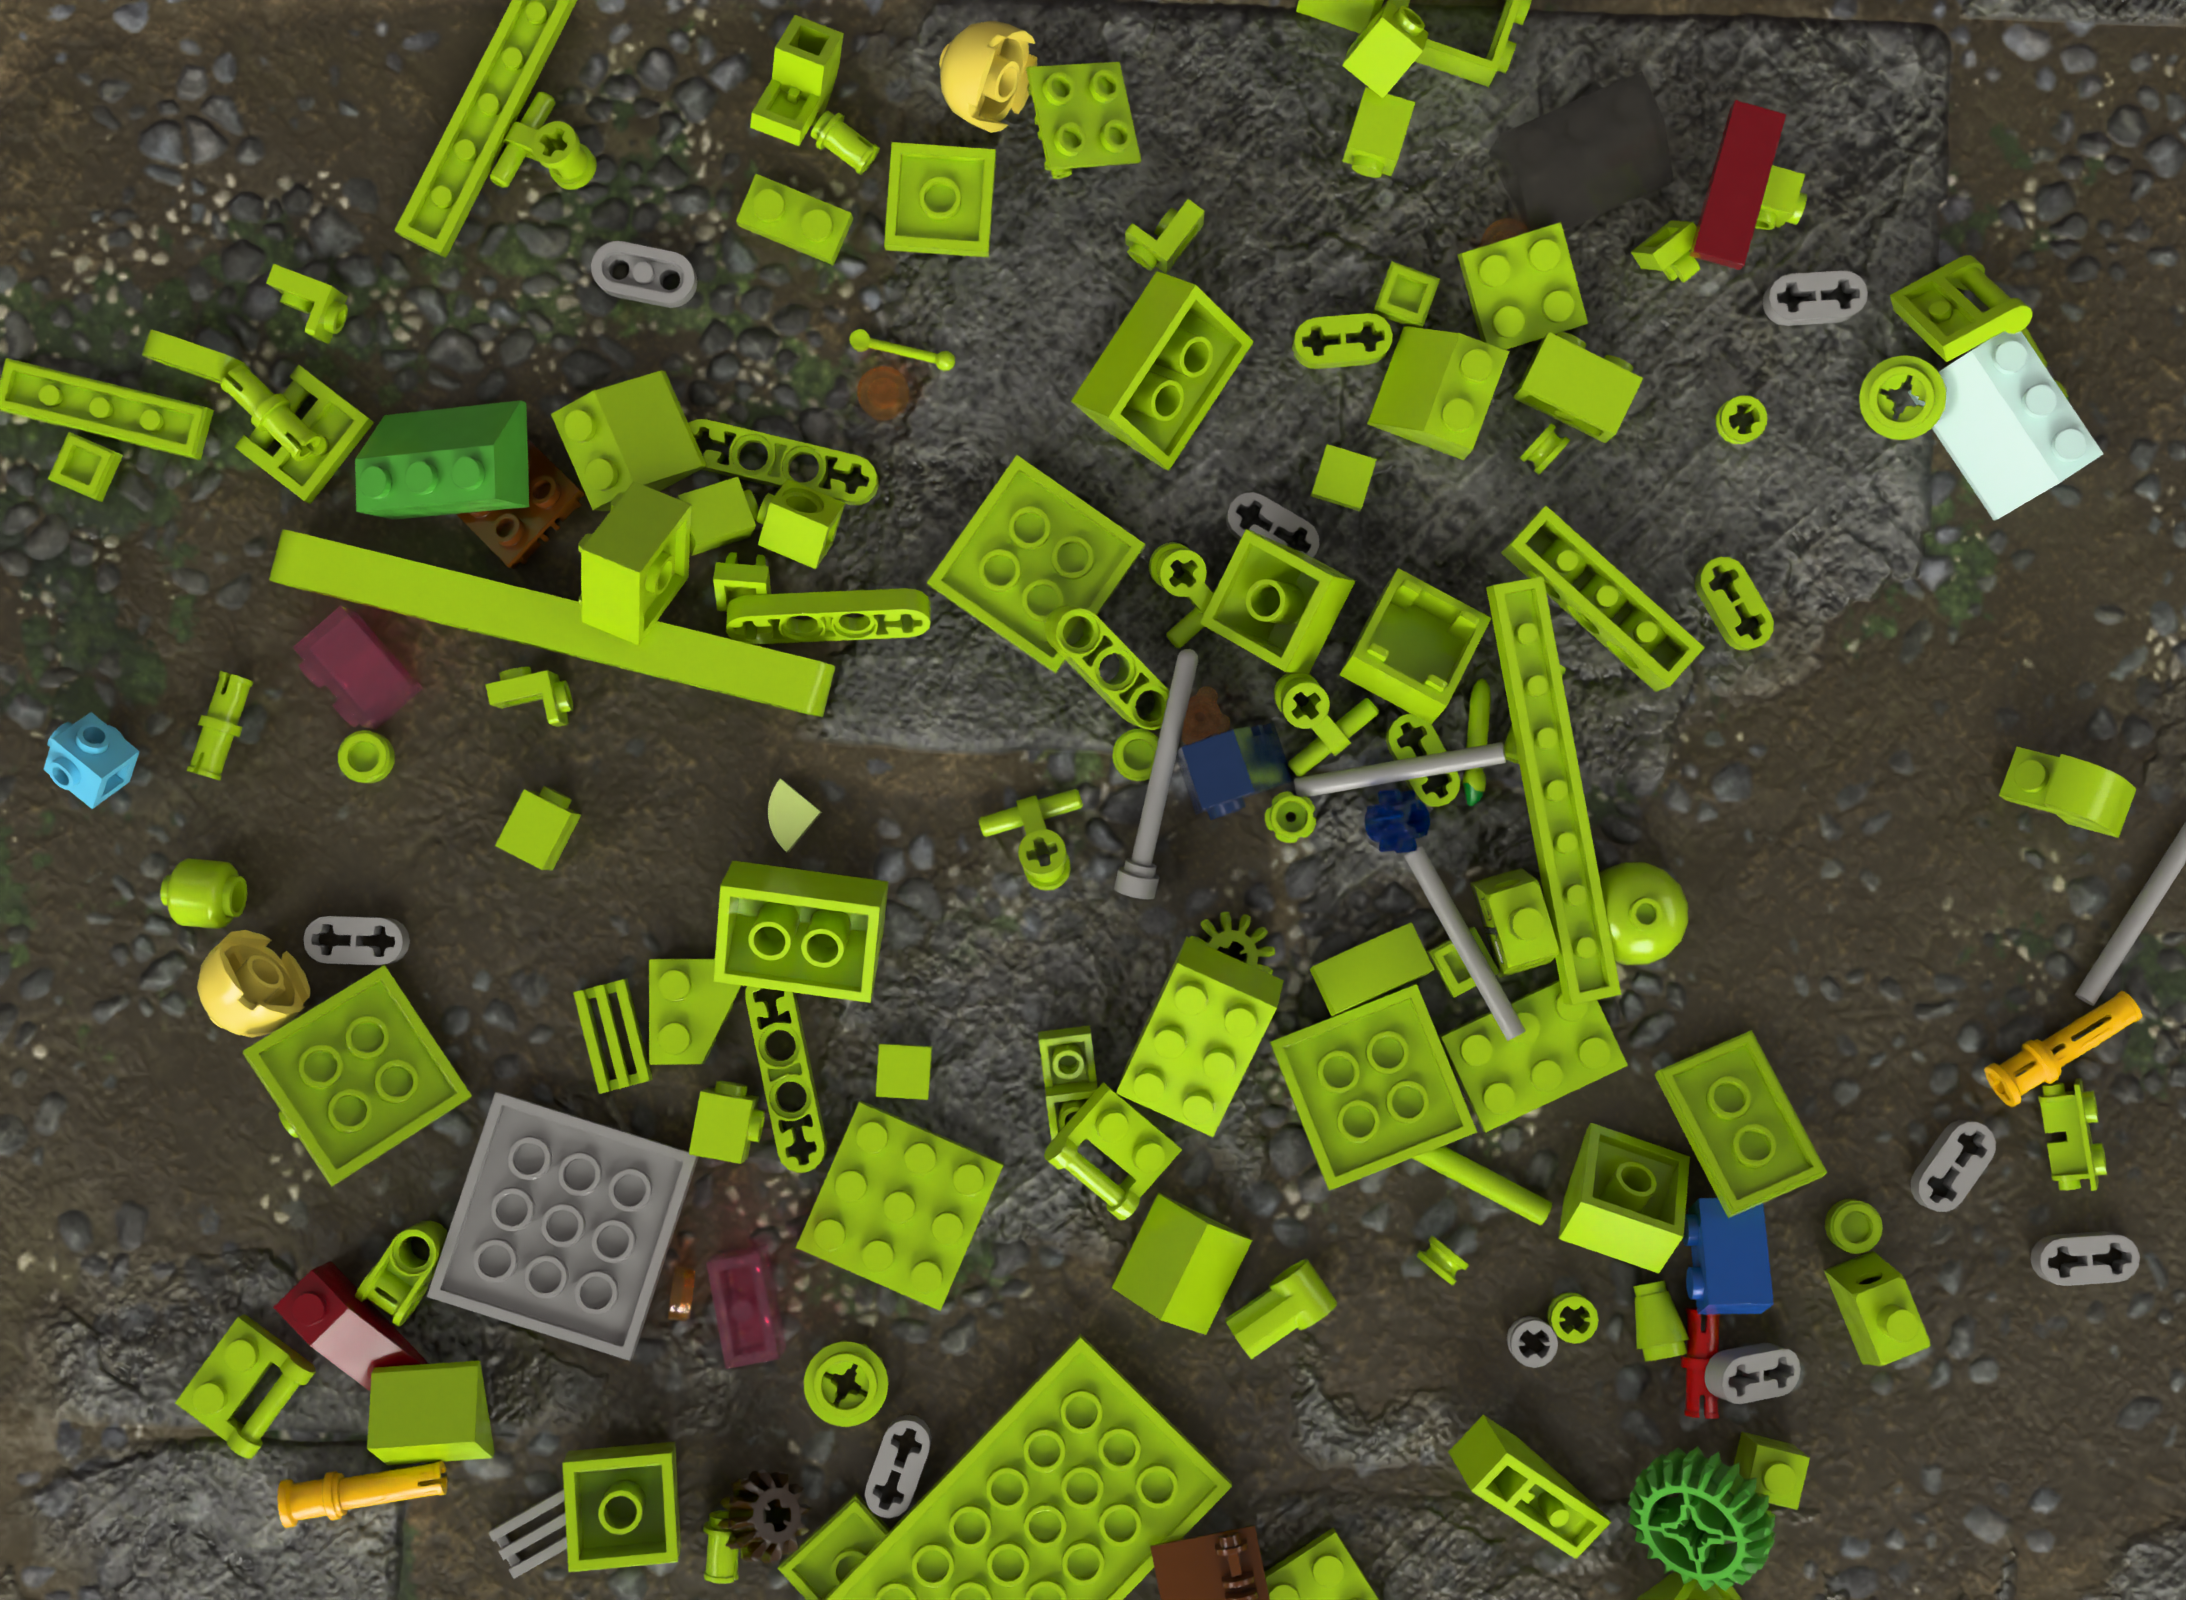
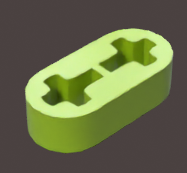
M1363 313L1315 317L1306 320L1299 326L1293 338L1292 349L1295 358L1307 368L1325 369L1370 365L1379 362L1385 357L1392 344L1393 333L1388 322L1377 314ZM1363 327H1371L1372 335L1381 336L1382 341L1376 342L1373 351L1368 352L1365 351L1364 343H1346V338L1359 337ZM1312 331H1319L1322 340L1338 339V344L1325 346L1321 356H1314L1312 348L1303 347L1302 342L1309 340Z
M150 330L142 352L143 356L219 384H221L224 377L228 378L232 383L236 381L228 372L240 364L246 365V363L229 355L155 330Z
M1731 557L1712 559L1699 568L1695 576L1697 594L1729 646L1737 650L1748 651L1765 644L1773 633L1774 621L1745 568ZM1715 568L1719 574L1730 573L1733 580L1727 584V589L1734 601H1730L1723 589L1713 591L1710 588L1709 582L1715 578L1712 569ZM1735 606H1738L1746 619L1755 617L1758 620L1759 625L1753 629L1756 637L1754 640L1749 634L1740 636L1737 633L1736 627L1742 622L1734 608Z
M1409 713L1398 717L1390 724L1386 731V744L1394 761L1417 757L1410 746L1401 748L1398 745L1397 739L1403 735L1400 726L1407 723L1411 730L1419 727L1423 731L1424 736L1418 740V746L1423 755L1447 752L1432 724ZM1457 771L1444 773L1449 782L1443 785L1442 788L1445 795L1441 798L1435 792L1426 794L1423 791L1422 785L1428 781L1427 777L1405 780L1416 800L1427 807H1439L1449 804L1455 799L1460 790V778Z

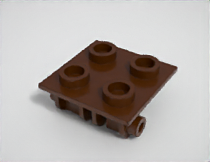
M528 439L529 507L456 514L506 566L515 569L520 562L523 565L529 562L527 559L541 546L537 539L540 537L547 543L550 538L544 531L549 526L558 531L561 527L555 520L559 518L563 522L576 508L579 509L582 506L579 501L585 495L572 480L560 471Z
M1255 1525L1150 1546L1161 1600H1270Z

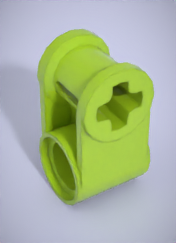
M421 1221L400 1232L392 1240L382 1258L367 1274L359 1286L355 1298L361 1302L368 1299L392 1315V1323L400 1327L410 1317L427 1291V1286L434 1276L448 1234L447 1230L437 1222ZM413 1236L420 1237L427 1242L430 1248L428 1260H422L413 1253L411 1249Z

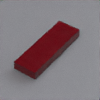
M1738 100L1733 102L1730 107L1689 256L1741 270L1745 266L1786 114Z

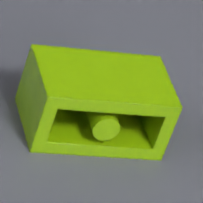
M1548 332L1539 343L1513 398L1606 444L1616 435L1643 378L1632 373L1633 366L1621 358L1612 355H1605L1602 358L1585 350L1586 343L1572 334L1558 332L1555 335Z

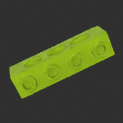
M1546 505L1530 519L1501 552L1504 557L1529 579L1543 576L1546 594L1655 692L1670 687L1705 648Z

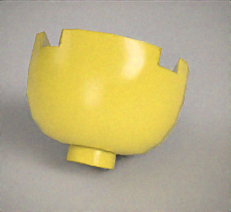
M998 21L971 24L956 35L952 42L943 49L939 61L942 94L953 113L972 125L990 133L1002 131L1008 125L1000 121L1007 116L1010 108H1012L1014 113L1019 114L1029 97L1028 87L1030 85L1026 68L1037 66V57L1029 54L1028 43L1035 44L1033 36L1022 29Z
M247 930L230 932L213 948L201 964L197 990L201 1003L210 1019L217 1026L231 1033L251 1038L271 1034L288 1024L304 1008L303 1003L310 997V987L306 974L296 959L287 951L282 954L280 959L273 950L266 947L272 940L262 934Z

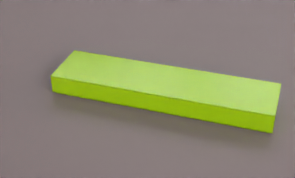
M9 358L5 360L0 379L1 412L201 461L213 415V410L208 407Z

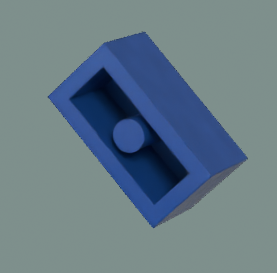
M1699 1198L1688 1209V1214H1685L1684 1237L1682 1238L1684 1245L1691 1246L1693 1267H1688L1686 1285L1689 1298L1696 1299L1697 1315L1762 1314L1774 1305L1764 1204L1762 1203L1728 1218L1718 1198Z

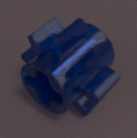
M1397 788L1379 791L1378 800L1380 804L1367 806L1364 820L1365 829L1370 839L1379 843L1380 852H1414L1417 850L1415 839L1427 836L1430 827V814L1426 805L1421 800L1415 799L1414 790L1400 792Z

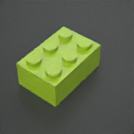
M1186 937L1125 1066L1116 1094L1214 1137L1278 1007L1284 980Z

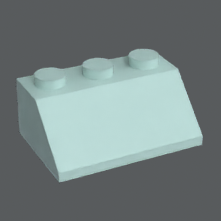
M2004 331L1976 346L1939 371L1947 387L1945 411L1932 429L1994 521L2059 484L2104 454L2021 331L2015 334H2009ZM1911 390L1908 391L1916 405H1925L1924 401L1918 400L1919 397L1911 394Z

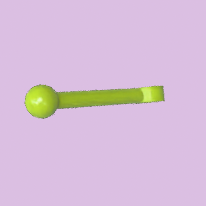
M862 329L855 330L850 335V344L858 352H864L869 348L935 363L942 371H948L955 365V356L949 351H941L937 354L870 338L869 334Z

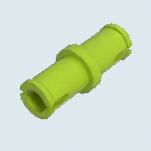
M240 364L228 372L236 381L232 383L228 378L224 377L221 382V388L226 393H229L252 416L251 423L259 431H268L296 461H301L314 452L307 444L310 443L313 447L317 448L321 437L290 410L291 403L281 393L274 394L245 364Z
M220 671L219 680L207 715L200 716L198 725L203 727L190 766L187 767L186 771L221 781V773L234 736L240 737L243 728L238 726L250 687L253 686V681Z

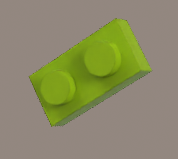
M755 174L736 223L741 228L834 266L853 221V215L851 212Z

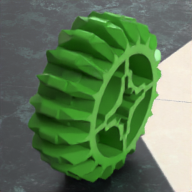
M1698 1446L1689 1451L1688 1454L1677 1447L1674 1451L1669 1452L1667 1456L1660 1454L1654 1458L1648 1468L1643 1469L1635 1481L1637 1484L1632 1490L1628 1505L1632 1508L1628 1522L1638 1528L1635 1541L1649 1545L1647 1559L1659 1558L1664 1563V1574L1674 1570L1681 1574L1683 1584L1696 1579L1704 1591L1714 1586L1715 1583L1726 1591L1735 1582L1743 1585L1747 1580L1751 1579L1753 1573L1756 1574L1757 1570L1762 1569L1768 1559L1767 1554H1769L1774 1545L1776 1533L1772 1529L1775 1526L1774 1520L1776 1515L1767 1510L1769 1496L1755 1493L1757 1478L1744 1479L1739 1474L1740 1462L1729 1467L1722 1463L1719 1452L1711 1455L1708 1459L1705 1458ZM1683 1493L1679 1494L1677 1498L1667 1497L1668 1494ZM1726 1540L1736 1541L1734 1543L1724 1544Z

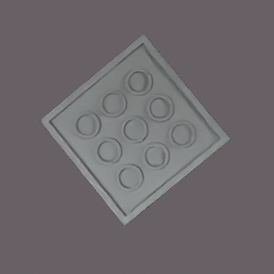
M495 1092L427 1297L619 1358L632 1360L699 1156L689 1155V1151L511 1095Z

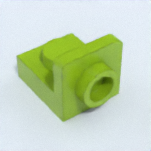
M1189 199L1186 200L1179 211L1173 207L1170 208L1155 229L1154 233L1159 236L1157 240L1131 223L1125 231V243L1130 247L1127 251L1129 256L1147 270L1152 271L1156 266L1167 274L1203 227L1205 211Z
M273 264L266 284L282 293L281 303L310 314L305 327V333L318 341L329 344L333 334H338L346 322L348 307L345 303L348 297L331 285Z

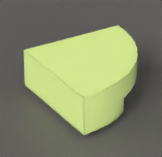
M779 779L770 796L768 819L776 841L786 852H790L822 812L783 779Z

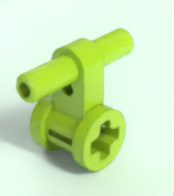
M542 91L537 92L521 122H514L504 139L507 146L490 174L491 181L497 186L506 188L510 185L525 157L538 161L544 167L549 168L551 177L564 189L573 190L581 188L593 178L597 167L596 159L585 145L580 144L579 137L569 124L561 121H554L544 125L556 104L551 95Z
M1169 542L1159 546L1153 552L1149 561V571L1152 579L1159 586L1172 595L1186 597L1195 607L1166 633L1168 640L1176 648H1181L1205 627L1200 624V621L1216 589L1212 592L1204 583L1207 570L1203 559L1186 546L1176 542ZM1176 560L1182 563L1181 568L1185 572L1179 579L1173 576L1174 571L1171 568V564Z
M1288 672L1277 681L1274 688L1275 704L1287 721L1297 728H1312L1318 736L1288 761V766L1297 777H1303L1329 754L1338 755L1351 744L1349 738L1379 714V710L1369 698H1365L1334 723L1328 715L1330 707L1329 697L1310 674ZM1299 692H1302L1309 700L1303 707L1293 699Z
M1072 789L1039 800L1036 795L1017 800V806L979 818V825L985 837L1024 826L1026 836L1019 845L1018 856L1025 876L1033 887L1049 891L1059 888L1067 881L1071 872V863L1064 841L1057 833L1046 829L1044 820L1081 809L1083 803L1079 790ZM1049 854L1051 864L1041 867L1039 856Z

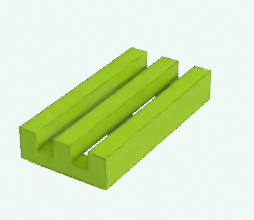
M622 979L573 992L598 1093L602 1094L653 1080L628 980ZM615 992L617 993L637 1073L631 1075L627 1071L608 994ZM592 998L597 1000L616 1079L610 1080L590 1002Z

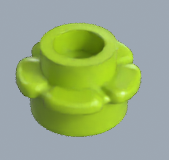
M1289 791L1282 792L1272 799L1271 808H1268L1265 812L1266 827L1270 831H1274L1275 837L1284 843H1295L1300 837L1306 838L1313 832L1316 825V819L1313 817L1315 811L1314 804L1307 796L1298 797ZM1288 812L1295 814L1296 819L1294 822L1286 820Z

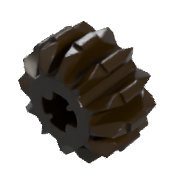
M766 1470L752 1471L748 1475V1479H737L731 1483L734 1496L724 1497L719 1502L729 1511L728 1518H724L717 1525L722 1529H731L732 1531L725 1546L732 1550L741 1549V1559L747 1562H756L760 1559L763 1563H775L781 1560L782 1554H792L794 1551L799 1550L795 1536H804L805 1533L810 1531L800 1520L801 1515L806 1514L811 1507L807 1504H799L797 1501L804 1487L798 1484H788V1474L778 1471L770 1474ZM763 1511L766 1513V1522L763 1520Z

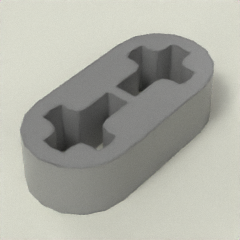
M1850 271L1794 273L1781 276L1768 287L1763 296V308L1768 318L1778 325L1839 323L1849 320L1863 309L1867 302L1868 291L1862 278ZM1838 285H1841L1842 292L1851 294L1852 300L1841 309L1838 300H1821V295H1828L1837 289ZM1786 288H1790L1791 296H1808L1809 301L1799 303L1792 309V312H1788L1787 304L1778 303L1777 297L1783 294Z
M1250 492L1237 496L1230 504L1226 516L1227 526L1230 533L1238 540H1241L1245 529L1240 527L1242 517L1236 511L1239 508L1248 510L1253 504L1261 509L1258 516L1260 520L1272 527L1268 532L1260 526L1253 524L1249 530L1286 546L1287 543L1284 540L1273 535L1276 529L1287 536H1293L1298 530L1306 535L1303 544L1309 550L1304 554L1313 558L1317 554L1319 535L1315 527L1261 494Z
M320 917L309 924L303 938L304 948L308 955L317 962L326 964H392L404 957L410 943L409 933L402 923L395 919L383 917ZM330 925H333L334 934L351 935L350 945L333 946L332 953L329 954L328 946L319 943L320 934L328 933ZM382 926L385 927L387 936L395 938L394 947L386 948L384 956H381L380 947L363 946V936L380 935Z
M1957 1120L1950 1123L1943 1130L1915 1170L1911 1179L1913 1197L1920 1205L1937 1212H1947L1955 1209L1962 1203L1992 1160L1996 1151V1141L1988 1127L1971 1120ZM1976 1133L1973 1142L1978 1146L1977 1152L1975 1154L1964 1152L1958 1161L1955 1162L1963 1150L1962 1144L1958 1142L1959 1136L1961 1134L1972 1136ZM1951 1169L1943 1182V1185L1948 1189L1947 1195L1945 1197L1934 1195L1930 1198L1933 1189L1927 1184L1932 1176L1942 1179L1948 1170Z
M2106 1231L2049 1235L2036 1242L2031 1251V1263L2037 1275L2048 1282L2062 1286L2125 1281L2135 1274L2140 1261L2138 1248L2132 1240L2123 1235ZM2110 1244L2112 1248L2120 1250L2122 1253L2121 1259L2113 1261L2112 1268L2108 1264L2093 1261L2092 1255L2109 1253ZM2057 1248H2059L2060 1252L2077 1256L2078 1262L2061 1264L2059 1273L2058 1269L2048 1265V1258L2057 1256Z
M1760 1343L1722 1350L1716 1353L1706 1366L1704 1378L1707 1389L1714 1396L1734 1404H1744L1790 1393L1799 1380L1801 1368L1798 1357L1791 1350L1772 1343ZM1773 1369V1370L1769 1371V1375H1768V1376H1765V1375H1764V1371H1765V1370ZM1737 1370L1742 1371L1741 1376L1733 1377L1736 1375Z
M904 1415L896 1418L890 1423L883 1437L865 1489L867 1506L880 1517H897L907 1510L912 1501L932 1439L930 1428L924 1420L917 1416ZM906 1428L916 1431L915 1440L922 1444L921 1448L912 1447L906 1462L896 1460L900 1442L893 1439V1435H903ZM891 1470L901 1473L897 1484V1491L904 1494V1497H894L891 1504H887L881 1501L882 1492L876 1489L875 1485L885 1486Z

